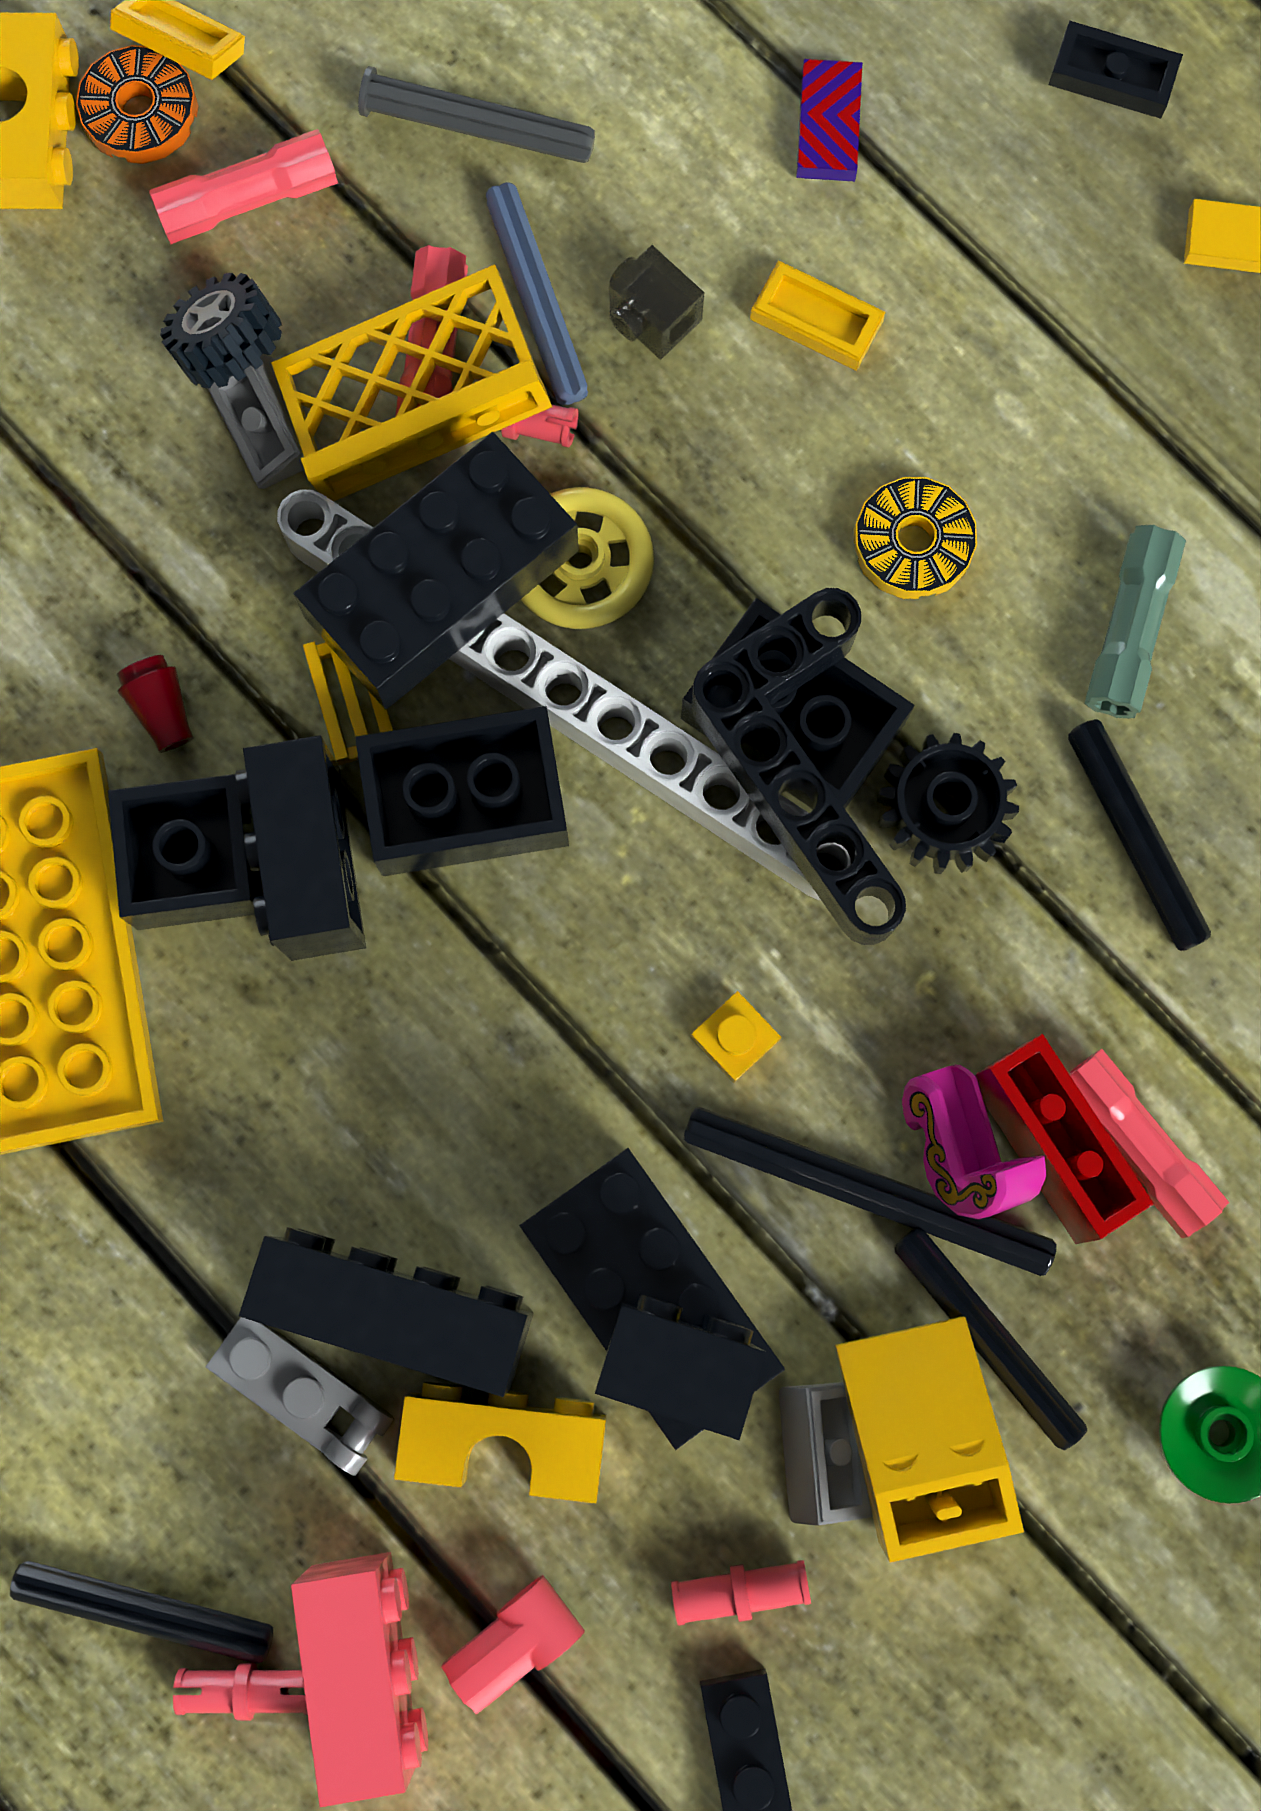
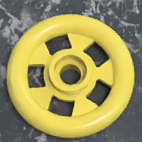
M573 487L552 492L550 495L574 521L576 520L577 512H588L603 517L601 530L598 533L588 528H578L579 552L577 553L588 554L592 561L587 567L579 569L573 567L568 560L554 571L553 574L557 580L566 586L555 597L548 594L539 584L520 600L535 615L556 626L570 629H591L612 623L628 613L637 604L649 585L653 573L654 550L648 529L638 513L629 504L609 492L589 487ZM627 542L629 565L610 566L611 552L609 544ZM602 580L605 581L611 594L600 601L587 604L581 589L591 588Z

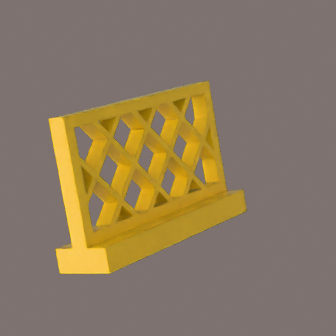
M495 264L271 362L304 455L300 459L307 479L319 493L333 502L487 436L491 432H496L552 408L551 401L538 374L506 288ZM492 289L496 302L485 324L460 316L469 298ZM425 317L441 322L429 349L404 341L412 323ZM502 320H504L508 332L499 329ZM454 327L479 336L467 363L442 354ZM492 341L514 348L520 362L498 373L480 368ZM368 342L385 346L372 374L349 366L356 348ZM398 352L423 360L410 388L386 379ZM436 365L461 374L453 392L440 398L423 393ZM314 366L329 371L316 398L298 392L292 376ZM343 376L366 384L353 412L330 404ZM380 390L404 398L396 417L382 423L367 418ZM303 406L310 408L307 417L303 409ZM324 414L348 423L338 442L318 450L314 435Z

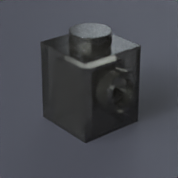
M651 245L637 259L632 256L624 260L612 274L609 281L610 319L615 328L626 339L630 341L638 339L661 360L702 321L705 292L657 248Z

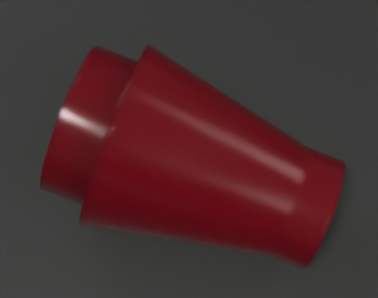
M164 655L144 658L128 665L117 673V677L122 685L117 692L153 739L159 753L176 749L194 739L188 725L176 667L168 666Z

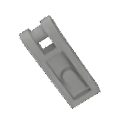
M241 1317L206 1365L207 1369L320 1450L331 1462L351 1475L356 1476L367 1460L364 1451L375 1435L383 1436L395 1420L384 1408L271 1326ZM340 1407L348 1411L355 1418L343 1436H340L328 1427V1424Z

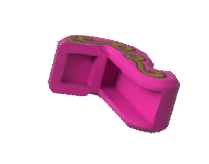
M954 1064L914 1077L908 1081L904 1087L902 1097L903 1114L906 1124L912 1130L924 1129L926 1139L923 1162L927 1180L936 1197L959 1216L981 1219L1029 1202L1040 1193L1046 1178L1045 1155L1001 1161L978 1079L973 1073L961 1065Z

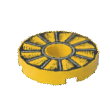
M902 477L880 486L864 502L853 531L855 551L858 556L857 561L863 574L881 591L902 599H919L920 596H930L932 594L936 596L950 590L965 575L977 547L976 521L967 502L950 486L928 477ZM907 526L921 527L929 534L931 546L921 552L910 551L901 544L898 532Z

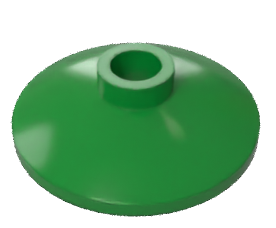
M1212 1366L1200 1369L1181 1380L1170 1392L1163 1405L1159 1420V1442L1163 1457L1178 1481L1200 1497L1219 1503L1231 1504L1247 1502L1261 1496V1377L1253 1372L1232 1366ZM1222 1419L1228 1425L1229 1436L1224 1443L1216 1445L1209 1436V1429L1215 1421Z

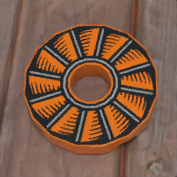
M131 45L109 51L90 65L79 82L76 106L81 124L86 135L99 151L112 158L113 154L117 157L126 158L128 163L138 164L160 160L183 146L191 134L190 126L194 121V115L197 118L198 102L188 72L181 64L145 46ZM146 96L152 99L151 106L142 114L131 115L123 111L125 104L133 97Z

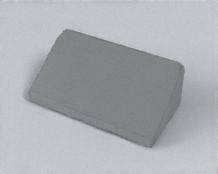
M261 355L260 358L263 364L256 370L252 366L246 368L244 371L247 377L237 381L234 376H231L227 386L218 388L214 382L208 390L258 488L265 489L303 471L304 467L300 458L304 457L271 364L275 359L270 356ZM314 435L315 443L317 445L318 450H320L322 448L316 436Z
M843 1382L782 1387L779 1390V1402L791 1521L798 1524L820 1526L872 1517Z

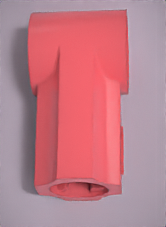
M544 1575L535 1579L510 1599L496 1613L498 1618L444 1661L441 1666L453 1690L462 1702L470 1707L476 1715L504 1692L508 1691L534 1667L539 1671L551 1664L585 1632Z

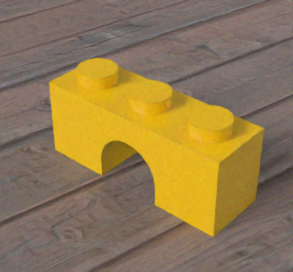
M0 12V101L25 102L17 115L9 120L0 122V209H63L64 185L72 184L73 164L70 151L66 147L67 131H73L76 125L75 103L69 88L70 77H76L79 72V56L75 40L67 38L56 13Z
M423 1382L422 1394L411 1392L405 1396L394 1480L462 1487L467 1480L469 1458L475 1444L487 1437L505 1436L517 1441L529 1456L532 1469L529 1496L597 1503L607 1415L593 1414L595 1402L571 1398H555L554 1409L527 1406L528 1394L511 1391L504 1397L489 1393L488 1401L461 1398L462 1386Z

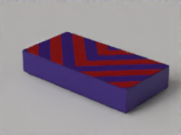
M804 59L796 178L855 182L858 165L863 62Z

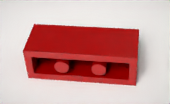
M1043 1034L1020 1045L975 1074L987 1109L1019 1158L1045 1155L1046 1178L1041 1192L1075 1244L1101 1240L1154 1205V1202Z

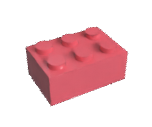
M391 1552L312 1565L291 1584L319 1807L405 1793L415 1769L421 1767V1752L428 1751V1731L424 1709L412 1708L411 1681L418 1680L419 1671L414 1638L403 1639L402 1611L409 1609L408 1586L404 1568L393 1569Z

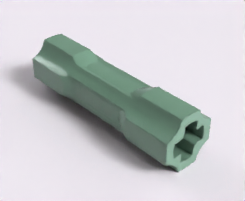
M1139 525L1135 527L1134 533L1130 534L1119 574L1120 585L1102 652L1095 662L1084 703L1095 712L1127 719L1135 718L1136 713L1141 712L1152 671L1151 659L1169 591L1175 584L1186 540L1176 531L1163 529L1156 525Z

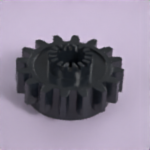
M953 733L949 742L939 744L933 734L928 735L923 742L922 752L919 753L915 748L908 745L900 754L904 767L890 764L883 777L895 787L881 788L877 795V802L891 806L890 810L882 814L878 821L880 828L896 827L898 833L891 842L890 847L896 850L908 844L914 849L909 863L912 866H917L927 856L933 858L935 874H942L949 860H955L956 866L961 873L967 872L973 866L972 853H975L978 858L987 862L996 853L991 840L1005 843L1013 831L1002 821L1013 819L1019 812L1018 805L1007 801V796L1017 787V783L1014 779H1003L1000 769L1006 761L1002 757L993 760L984 754L986 743L981 740L973 747L962 744L959 733ZM940 791L941 793L946 791L950 795L954 794L955 798L959 799L960 806H962L961 814L947 815L941 812L934 803L933 794Z

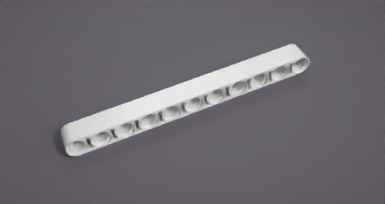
M298 490L290 493L282 500L277 513V522L291 553L317 572H320L373 529L366 522L314 490ZM320 519L324 521L322 528L312 535L302 536L296 533L298 526L305 520ZM503 613L449 658L524 709L547 706L550 726L806 895L821 900L782 844H768L759 837L756 826L765 819L717 752ZM510 650H519L529 657L527 664L516 671H506L501 669L496 663L503 653ZM559 684H571L581 691L580 697L569 705L555 704L547 696L549 691ZM621 717L632 725L633 730L626 738L611 740L599 731L600 725L609 718ZM673 751L683 758L686 765L678 773L665 775L658 772L652 766L651 760L657 753ZM714 785H725L735 792L738 802L731 808L718 810L711 807L705 801L703 793ZM779 796L780 805L787 813L794 816L808 814L807 811L784 796ZM825 843L817 848V854L828 853L838 859L842 870L850 866V856L842 845Z

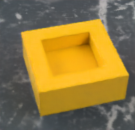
M738 991L690 1036L733 1083L782 1038Z

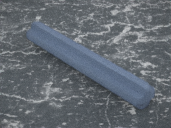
M505 182L500 186H492L486 192L487 206L556 400L560 405H570L574 402L582 401L587 397L588 385L518 190L510 182Z

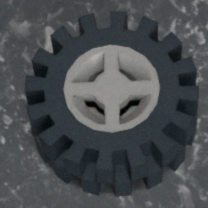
M225 273L221 282L214 276L206 280V288L199 290L197 285L188 291L191 298L187 301L179 299L173 305L177 313L167 314L163 321L167 327L161 328L160 336L163 339L162 343L194 385L200 384L202 388L208 389L211 388L214 382L218 388L227 386L231 376H234L237 381L247 377L244 370L249 366H252L255 370L263 364L260 356L262 354L271 355L276 348L272 341L280 340L282 331L279 329L282 326L280 318L255 281L243 273H240L237 278L233 273Z

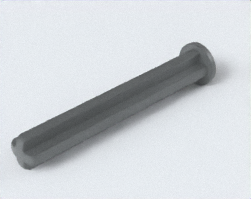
M372 66L366 68L362 77L358 99V111L361 116L367 117L372 111L580 163L588 162L593 152L595 130L589 126L377 75L376 68Z

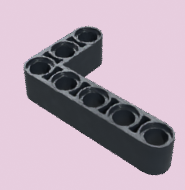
M825 588L813 593L707 662L697 672L694 679L691 711L696 722L842 931L854 942L862 945H875L885 941L902 922L906 912L905 896L898 883L772 706L842 660L852 648L861 624L859 604L850 593L844 590ZM821 616H831L837 618L843 624L845 632L836 637H827L815 629L812 621ZM778 650L790 658L792 666L783 672H772L761 665L758 657L766 651ZM725 685L737 693L739 701L728 708H718L706 700L704 692L712 686ZM762 737L774 746L776 755L765 762H756L749 759L743 753L741 744L749 738ZM787 790L805 792L812 801L813 810L803 816L791 815L781 807L779 796ZM825 843L842 845L850 856V866L843 870H830L826 868L817 857V848ZM863 896H873L880 899L888 910L887 923L880 926H871L864 923L856 913L855 901Z

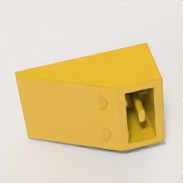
M964 1316L835 1345L877 1538L889 1563L1024 1532L1009 1463Z

